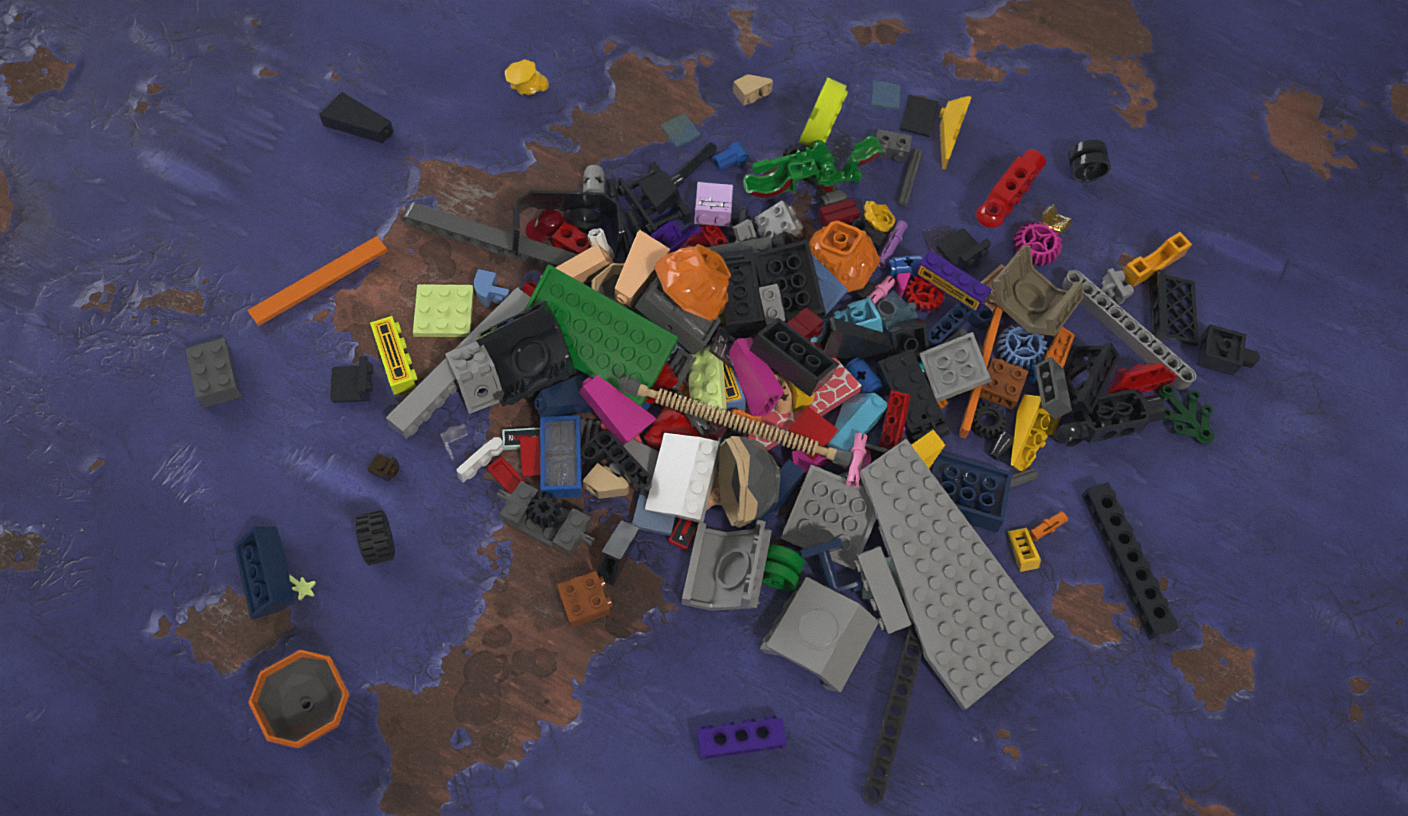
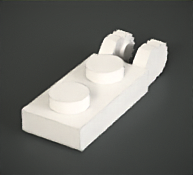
M492 438V440L484 444L457 468L458 478L463 483L467 479L473 478L481 466H486L491 461L492 456L500 455L503 451L501 438Z

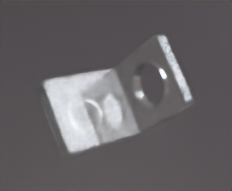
M465 424L450 427L446 432L440 434L451 461L454 460L448 443L468 435Z

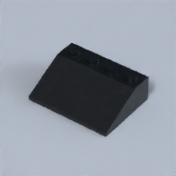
M808 239L753 253L761 287L774 284L779 286L786 322L795 318L805 308H809L817 316L826 315Z

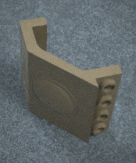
M1023 245L993 280V291L988 296L1028 333L1055 336L1084 298L1082 282L1075 281L1069 290L1057 288L1033 267L1031 247L1028 245Z

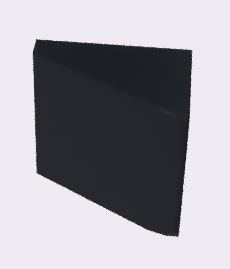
M867 282L864 288L849 293L851 297L863 300L876 288Z

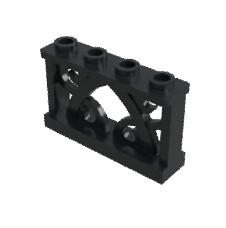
M1104 343V345L1071 346L1063 369L1072 411H1084L1085 414H1092L1120 356L1112 343ZM1087 370L1089 373L1087 380L1074 388L1072 384L1073 378Z

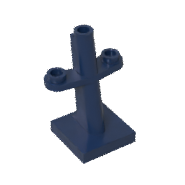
M840 538L801 550L804 560L818 556L829 589L843 595L842 591L850 589L852 593L863 589L862 581L840 586L830 552L843 548Z

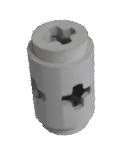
M590 165L584 171L583 192H605V173L600 166Z

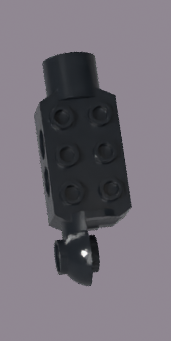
M1134 389L1102 395L1099 397L1092 414H1085L1084 411H1074V422L1070 421L1062 424L1053 436L1059 442L1065 443L1067 447H1072L1081 443L1082 438L1088 443H1094L1142 433L1148 423L1160 421L1164 418V404L1158 395L1143 397Z

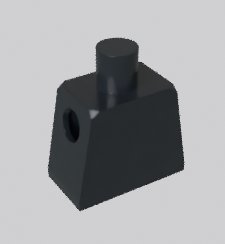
M662 171L640 181L639 185L654 209L661 215L680 198L677 187L685 181L679 173L670 179L668 174Z

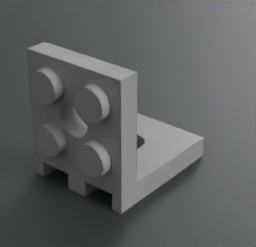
M473 342L467 346L445 353L469 414L499 403L502 388L495 366L484 345L479 346L477 342ZM486 388L484 392L477 393L479 389Z

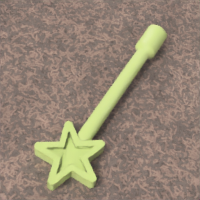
M290 575V582L296 585L292 587V590L299 592L298 599L300 601L305 595L315 596L311 590L316 584L315 581L306 583L305 579L301 577L299 582Z

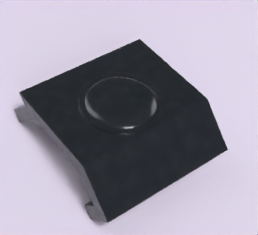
M546 300L478 333L477 343L479 346H485L493 360L502 388L499 402L503 407L508 404L513 405L520 399L530 397L537 391L546 389L554 383L566 380L570 375L577 373L561 326Z

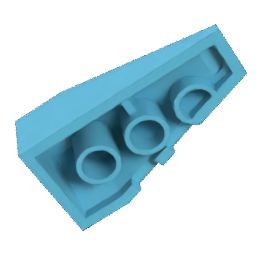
M871 298L853 302L847 305L848 308L842 312L838 310L833 313V318L883 332L882 319ZM822 319L824 321L822 333L818 337L814 336L811 338L810 342H820L829 319Z

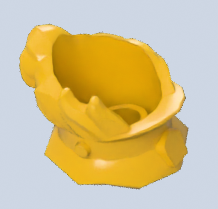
M524 59L512 63L505 70L506 81L510 82L511 88L515 89L520 95H532L539 91L544 92L549 87L548 79L536 70L534 62Z

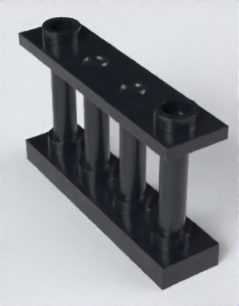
M655 161L649 164L647 175L628 184L620 177L618 178L617 187L619 194L625 197L632 209H636L638 218L643 223L648 235L657 231L658 228L670 220H681L684 225L691 222V211L681 197L670 206L674 209L675 213L653 223L649 215L657 211L653 206L644 210L640 205L641 202L647 200L645 194L643 193L635 197L631 192L632 189L640 186V181L662 172Z

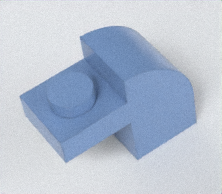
M478 269L474 279L477 299L487 307H489L491 301L500 305L510 295V291L496 287L498 284L496 273Z

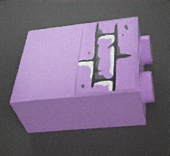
M698 182L694 224L730 227L733 185Z

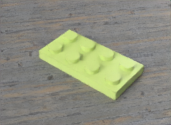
M718 343L702 348L695 355L689 353L696 357L688 372L689 395L692 399L691 403L697 400V405L700 401L702 402L701 406L706 403V408H708V405H712L711 409L715 406V411L721 408L720 412L722 413L724 409L726 410L725 414H727L723 357H721L722 345L720 347Z

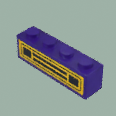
M930 250L920 261L916 271V275L976 313L985 304L992 291L991 288Z

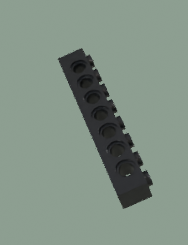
M1109 482L1087 488L1081 496L1149 641L1173 633L1178 629L1177 619L1171 613L1168 601L1159 588V582L1151 572L1150 563L1142 553L1141 544L1136 540L1131 524L1127 522L1124 509L1116 499L1115 490L1111 488ZM1110 520L1115 522L1116 526L1112 525ZM1118 538L1122 539L1125 544L1121 543ZM1127 556L1131 557L1133 562L1129 561ZM1136 574L1142 578V581L1136 577ZM1145 593L1149 594L1151 599H1148ZM1154 612H1157L1160 618H1157L1154 615Z

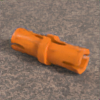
M1060 511L1053 517L1042 520L1040 525L1029 530L1032 540L1038 541L1046 534H1052L1056 528L1067 523L1068 518L1063 511Z

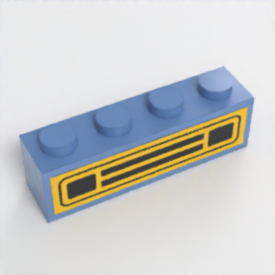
M717 341L707 343L705 347L715 344ZM722 341L721 345H722V351H723L724 346H725V343H723V341ZM726 347L723 354L727 413L732 409L743 411L746 410L745 397L734 366L725 357L728 350Z

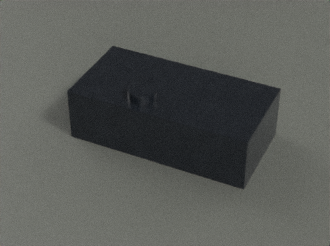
M777 318L760 331L750 348L751 352L809 397L832 378L839 365L838 362L780 318Z

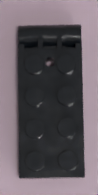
M752 246L716 250L715 252L724 259L731 274L727 288L728 302L724 309L727 333L765 328Z
M912 349L881 360L875 365L888 396H890L891 390L911 394L904 424L906 435L911 444L932 430L940 438L950 434L948 425L944 422L946 419Z

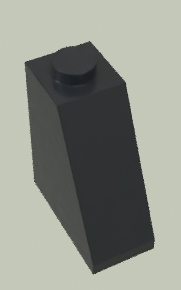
M623 520L620 521L603 548L597 569L598 577L602 576L604 582L612 586L615 585L636 543L639 527Z

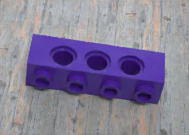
M768 716L764 718V721L757 722L755 719H747L743 721V724L736 725L734 722H726L722 724V727L715 728L713 725H705L701 727V730H697L700 760L785 748L787 744L783 719H777L776 716ZM763 729L767 732L768 737L761 739L757 736L756 731ZM742 732L746 735L747 739L740 742L736 739L735 734ZM721 735L725 738L726 742L718 745L715 743L714 737Z

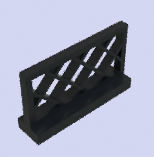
M1158 269L1149 278L1152 334L1159 341L1165 339L1193 346L1198 345L1195 281L1165 275L1164 270ZM1166 281L1170 282L1174 288L1170 290L1166 285ZM1180 285L1189 286V293H1186ZM1175 289L1183 296L1181 299L1173 293ZM1167 295L1175 302L1173 305L1167 301ZM1183 299L1190 304L1189 309L1181 302ZM1178 305L1184 313L1180 315L1174 309V306ZM1167 311H1170L1176 319L1172 321L1168 317ZM1186 314L1190 318V325L1184 320L1183 315ZM1177 320L1184 326L1182 331L1174 323ZM1170 326L1177 335L1169 334L1168 327ZM1187 330L1192 335V339L1187 338L1183 332Z

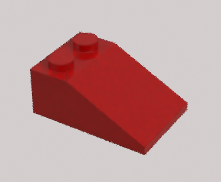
M664 407L644 438L650 448L660 452L664 433L695 437L702 436L696 427L691 426L690 420L687 417ZM705 430L709 435L708 437H706V439H711L715 441L718 440V437L712 433L710 434L707 430Z

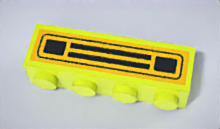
M392 316L370 322L394 395L416 388L414 381L418 379L415 370H410L409 365L412 364L409 353L405 354L404 352L407 346L404 337H399L398 333H402L399 322H394Z

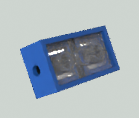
M580 415L540 417L542 497L545 498L547 493L550 495V499L554 496L556 498L583 497Z

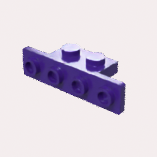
M670 220L652 233L650 237L668 247L671 253L678 250L692 234L700 233L702 228L691 225L683 232H680L676 221Z

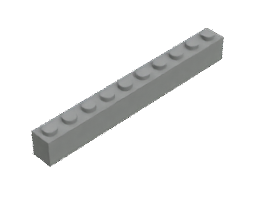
M516 288L455 349L477 342L476 339L479 332L524 311L531 297L519 288ZM447 358L386 417L389 426L405 439L410 435H414L418 427L423 422L429 420L432 413L437 408H440L445 403V400L458 390V382Z

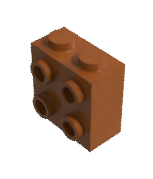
M992 358L987 368L992 382L982 385L979 397L1013 410L1020 397L1028 371L1020 366L1006 363L1002 359Z
M597 571L557 584L571 628L610 615V607H613L609 595L605 596L604 594L605 582L602 576L598 577Z

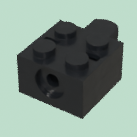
M1210 324L1201 335L1197 366L1233 376L1242 366L1250 369L1259 362L1260 355L1257 351L1245 348L1247 334Z

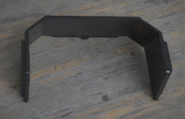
M531 190L516 200L511 225L512 251H515V256H518L519 214L527 208L560 210V212H566V210H573L575 208L599 210L611 219L615 258H618V253H621L624 237L623 211H620V204L602 192Z

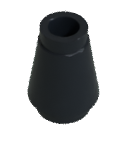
M1001 431L1000 434L996 435L988 455L998 461L1013 446L1014 437L1005 431Z

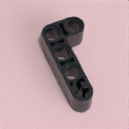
M602 431L582 446L581 455L587 466L593 467L606 458L638 494L643 496L649 494L652 487L650 474L611 432ZM604 441H610L609 444L602 445ZM589 453H595L594 456L587 457ZM617 454L623 455L621 458H614ZM628 468H635L633 472L626 471Z

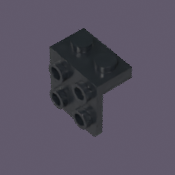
M961 228L940 242L938 249L954 266L963 270L966 267L972 266L979 258H984L989 253L988 249L991 242L986 238L978 244L964 228Z
M367 356L359 357V366L332 368L330 399L333 403L370 401V392H373L371 375L374 373V368Z

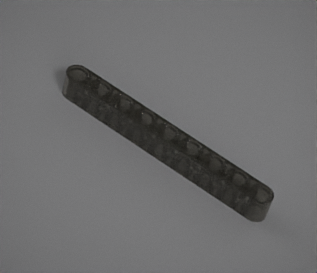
M914 623L910 625L905 633L862 789V800L868 806L878 804L884 797L922 656L923 647L920 638L912 633V630H916ZM907 649L914 650L916 656H910L907 653ZM901 668L908 669L910 671V676H905L902 673ZM896 688H902L905 691V696L898 695ZM890 708H897L900 712V716H894L891 713ZM885 728H892L894 736H888L885 733ZM879 748L887 749L889 757L881 756ZM874 768H879L883 772V778H877L874 775ZM868 789H873L877 792L878 797L876 800L868 796Z

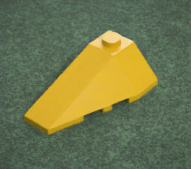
M971 96L948 101L946 108L942 107L939 116L942 118L940 123L942 169H946Z

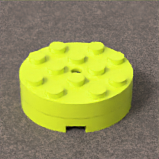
M827 77L799 143L813 149L814 142L817 140L826 142V138H828L837 115L841 110L842 102H844L847 96L846 85Z

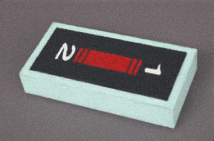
M540 428L503 430V450L521 449L520 438L540 436Z

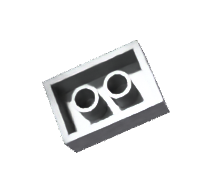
M225 338L185 348L196 398L203 408L242 397L232 351Z

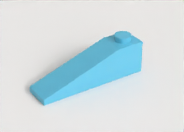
M875 393L856 394L842 404L835 424L839 432L829 442L827 448H840L850 451L854 445L855 434L862 433V439L863 434H867L882 419L887 410L888 403Z

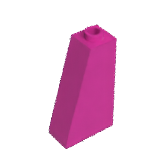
M752 337L739 338L734 341L733 346L729 350V355L752 416L761 417L769 415L784 394V390L769 365L750 351L754 341Z
M599 375L593 379L589 377L582 382L583 387L579 393L623 446L656 420L653 415L626 395L621 394L619 390Z

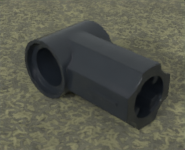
M857 218L853 221L852 226L865 231L872 239L874 246L879 249L886 238V234L869 226L868 222L863 218Z

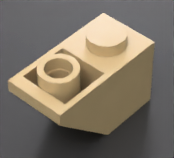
M747 74L734 81L733 93L745 106L763 96L769 95L772 92L773 81L769 78Z
M598 463L583 480V488L598 499L625 496L629 493L628 482L623 477L615 476L609 467L601 466Z

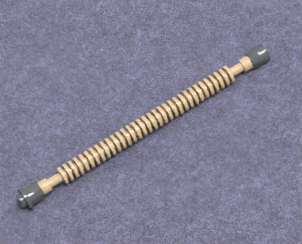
M629 375L626 378L622 377L619 389H621V394L627 393L636 397L637 395L642 397L648 396L656 399L655 403L659 404V401H661L660 405H664L666 402V407L671 404V409L675 405V410L677 411L679 407L680 412H683L685 409L684 413L686 414L690 410L689 415L695 412L694 416L697 417L699 413V418L701 419L705 415L704 420L710 417L709 421L712 422L714 418V423H717V420H719V425L723 421V426L725 427L728 423V428L734 425V430L739 427L738 431L741 432L743 428V433L749 430V435L752 431V436L758 433V438L763 435L762 439L765 440L767 436V441L773 438L772 443L778 440L777 444L780 445L782 441V446H785V443H787V448L792 445L791 449L794 450L795 446H797L796 451L802 448L801 452L804 453L806 449V454L808 455L812 451L811 456H814L815 453L824 455L826 459L832 460V463L847 468L850 464L852 452L840 448H825L818 445L819 441H815L813 444L814 440L811 439L808 442L809 438L807 437L804 441V436L798 439L799 434L793 437V432H791L790 436L788 435L789 431L783 434L784 429H781V432H779L778 427L774 431L775 426L769 429V424L765 428V423L763 422L759 426L760 421L754 424V419H752L751 423L749 422L750 418L744 421L745 416L740 419L741 415L739 414L735 418L736 413L730 416V411L725 414L726 410L723 409L721 413V408L715 411V406H713V409H711L712 405H708V408H706V403L701 406L702 402L699 401L697 405V400L691 403L692 399L689 398L687 401L685 396L682 400V395H679L677 398L678 394L675 393L672 396L673 392L671 391L667 395L668 390H665L663 393L662 388H660L659 392L649 389V386L641 384V381L630 378Z

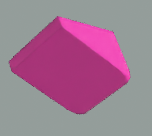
M911 273L898 274L896 277L895 288L899 299L904 294Z

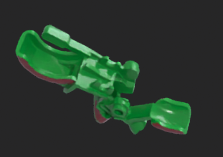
M868 136L863 141L854 145L852 154H850L843 170L839 172L833 164L835 161L834 155L828 150L825 142L817 140L814 142L813 149L807 147V151L804 152L797 150L796 154L773 160L765 159L753 163L752 170L754 174L769 171L773 167H779L773 173L766 176L748 174L744 177L743 184L748 194L764 199L773 198L791 190L794 193L796 192V181L804 178H813V181L824 192L828 193L834 191L836 183L849 181L860 183L862 174L860 168L857 169L856 165H865L875 160L883 150L875 136Z

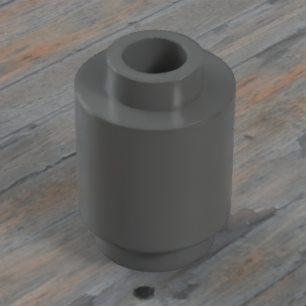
M841 189L824 193L820 197L821 207L847 200L846 193L842 192Z

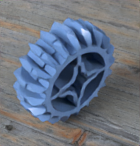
M1017 323L1015 326L1010 325L1008 329L1005 328L999 335L996 343L998 348L997 354H1001L1000 359L1005 360L1006 363L1020 366L1028 371L1030 365H1037L1045 359L1048 349L1046 347L1047 341H1043L1044 335L1028 333Z

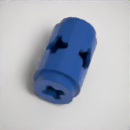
M920 255L892 257L886 263L887 275L896 279L898 274L909 272L911 273L910 277H919L916 275V271L924 257H920Z
M857 357L845 366L847 371L862 385L861 393L877 394L882 389L881 380L871 371L864 360Z

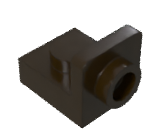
M378 453L367 470L390 482L391 478L398 474L400 465L396 458L392 457V459H389Z

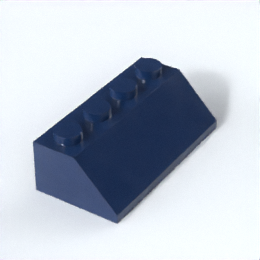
M254 526L234 544L251 620L285 610L295 601L277 527Z

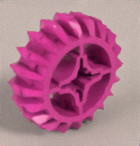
M1035 221L1031 222V224L1027 222L1016 231L1013 239V250H1016V253L1023 245L1031 247L1033 267L1037 264L1040 267L1044 264L1048 266V264L1056 260L1062 248V238L1058 237L1059 232H1054V227L1049 228L1048 223L1042 225L1041 221L1038 224Z

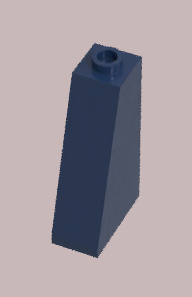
M583 373L541 390L534 400L535 408L538 410L540 417L594 412L579 393L583 387L582 382L590 376Z
M790 459L780 469L778 502L773 503L771 508L761 518L757 519L766 521L765 524L801 485L805 471ZM757 520L742 526L744 530L755 529Z

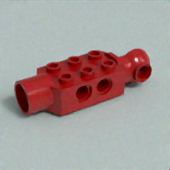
M1029 149L1022 157L1018 156L1002 176L986 201L976 210V218L981 225L987 228L999 227L1003 224L1005 217L1011 214L1014 209L1013 206L1015 204L1018 205L1023 197L1022 194L1028 192L1032 181L1035 180L1046 165V159L1039 151Z

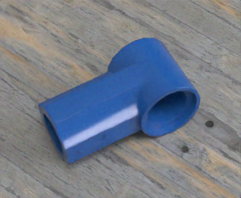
M734 142L726 151L713 156L712 161L714 167L721 171L734 164H744L749 159V154L740 142Z

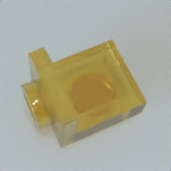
M1051 205L1042 213L1043 225L1048 223V227H1054V232H1059V234L1072 224L1071 218L1057 214L1055 205Z

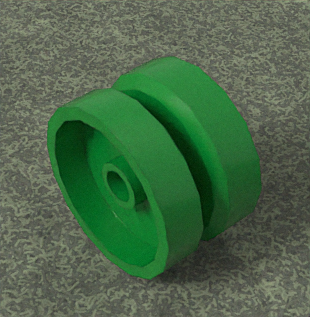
M769 545L762 583L783 591L795 590L799 580L798 574H801L805 560L798 553L788 548Z

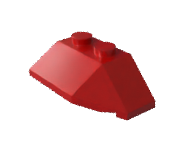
M1140 363L1133 368H1122L1116 371L1105 395L1134 389L1139 394L1157 390L1162 385H1172L1177 379V375L1162 363H1148L1144 365Z

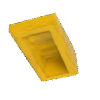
M1022 528L1008 531L1007 534L1020 572L1039 568L1041 559L1028 529ZM1024 537L1025 539L1016 540L1015 538Z

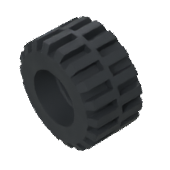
M378 510L357 515L355 520L356 534L365 563L369 566L393 560L395 556L394 542L389 521L384 511Z

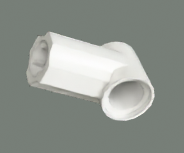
M601 228L589 231L587 236L591 247L599 244L614 259L613 250L607 243L604 231Z

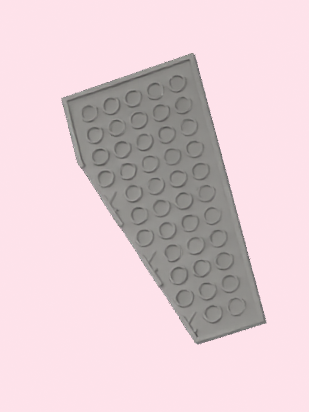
M905 439L862 469L859 474L867 496L870 497L880 525L879 530L888 556L891 557L901 585L900 590L910 618L914 621L924 650L923 655L962 710H965L1054 638V636L908 440Z

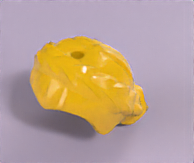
M866 201L864 217L868 221L869 226L880 232H888L895 223V217L887 205H878L874 201Z

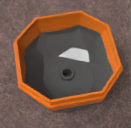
M299 650L259 673L249 705L267 741L294 748H303L339 727L350 694L330 656ZM310 702V707L308 709H304V705Z

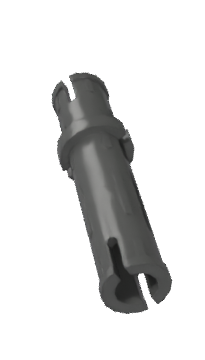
M677 391V392H676V393L678 394L677 396L679 397V395H682V400H683V399H684V394H683V392H682V391ZM690 410L687 414L684 413L690 420L691 426L696 427L702 437L706 438L709 436L705 430L710 434L712 433L713 429L706 423L704 416L701 419L698 413V416L695 417V412L689 415Z

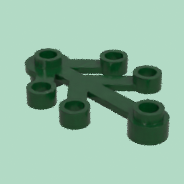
M1162 385L1158 389L1157 395L1162 401H1170L1180 413H1172L1169 408H1165V413L1168 416L1164 415L1162 420L1177 421L1171 428L1173 434L1194 437L1196 442L1202 445L1210 444L1214 440V433L1209 428V416L1213 413V408L1208 404L1203 405L1199 410L1201 425L1196 420L1197 401L1200 399L1198 391L1191 390L1188 393L1187 410L1174 395V388L1171 385ZM1182 423L1190 424L1193 429L1185 428Z

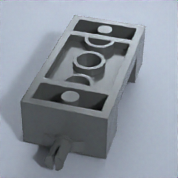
M521 481L511 494L502 489L497 493V497L506 501V505L500 513L502 523L571 559L582 541L590 546L594 543L595 538L587 535L591 527V517L574 508L569 512L561 507L559 510L562 511V515L557 517L558 523L552 522L551 528H540L539 523L534 525L532 523L533 519L528 517L529 511L527 507L532 505V498L538 500L539 491L536 488ZM548 509L541 510L542 513H546V510L548 511Z

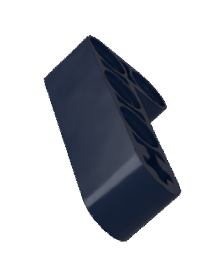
M958 302L928 331L929 348L939 346L954 335L967 321L977 329H986L993 317L992 310L984 304L976 313Z

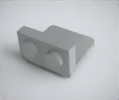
M782 200L755 217V223L759 225L758 231L761 238H772L784 231L793 234L798 239L803 237V225L799 219H796L795 215L797 213L792 205L789 206Z

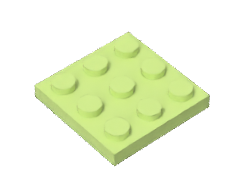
M417 284L413 326L414 337H467L471 333L473 285Z

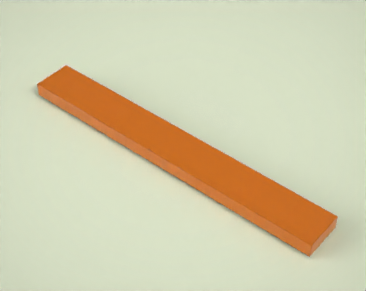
M376 236L247 311L257 326H260L388 252L379 237Z
M997 304L993 310V317L989 323L981 352L986 367L988 366L1003 311ZM982 385L971 389L959 432V437L966 439L970 432Z

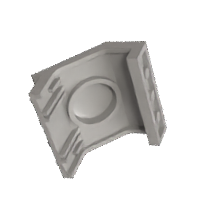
M757 520L756 528L752 530L732 532L706 528L707 524L699 522L681 604L710 611L757 608L772 530L764 529L766 521Z
M806 577L804 581L797 583L790 598L785 602L783 610L775 619L769 634L765 636L760 650L765 654L778 655L817 675L824 681L822 686L827 690L841 693L879 622L859 603Z

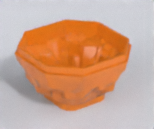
M833 221L828 226L822 227V229L814 233L809 242L811 253L848 289L846 293L864 288L881 261L872 239L865 231L840 221Z
M697 244L695 247L681 248L675 252L668 253L655 262L654 268L665 293L683 310L708 321L716 319L724 311L725 305L728 302L727 288L731 274L724 259L718 253Z

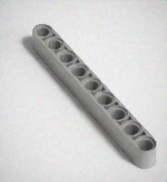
M1078 270L1068 272L1062 282L1064 290H1069L1075 281L1082 282L1084 298L1080 305L1147 363H1162L1177 375V379L1172 383L1178 390L1189 388L1196 379V372L1081 272Z

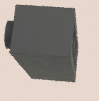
M1052 357L1035 365L1042 407L1054 419L1071 412L1072 408L1064 369Z

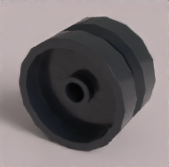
M1083 141L1074 145L1068 152L1072 176L1076 181H1096L1103 178L1111 170L1107 147L1103 141Z

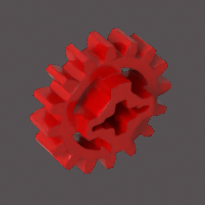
M915 276L913 281L909 280L905 288L906 293L904 297L908 298L907 304L912 303V309L917 307L919 312L922 309H925L926 313L929 312V309L935 311L936 307L941 306L945 298L943 291L921 277L919 279Z

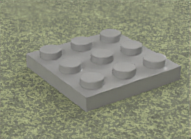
M973 332L920 353L937 402L992 382Z

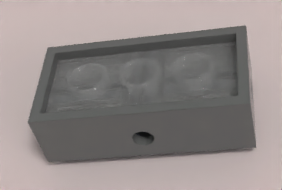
M658 276L651 282L635 306L636 309L656 325L678 336V343L693 355L706 346L721 322L718 317L708 321L683 310L665 293Z

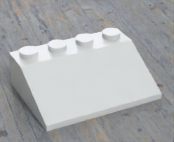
M664 433L645 510L703 523L719 461L720 441Z

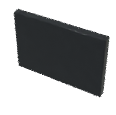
M909 94L900 130L929 137L938 101Z

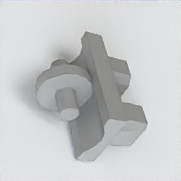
M1113 268L1109 269L1107 275L1103 277L1102 285L1104 287L1101 290L1106 295L1108 294L1110 298L1113 297L1118 305L1123 304L1125 299L1133 294L1134 289L1131 285L1123 286L1121 283L1126 279L1122 270L1115 272Z

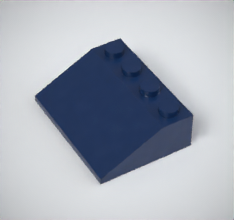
M940 452L932 464L931 473L970 525L997 533L1004 522L1013 472Z

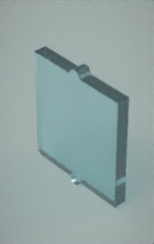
M873 81L871 107H879L884 110L886 108L899 110L901 85Z
M685 113L661 124V128L676 148L686 143L689 144L690 141L701 135Z

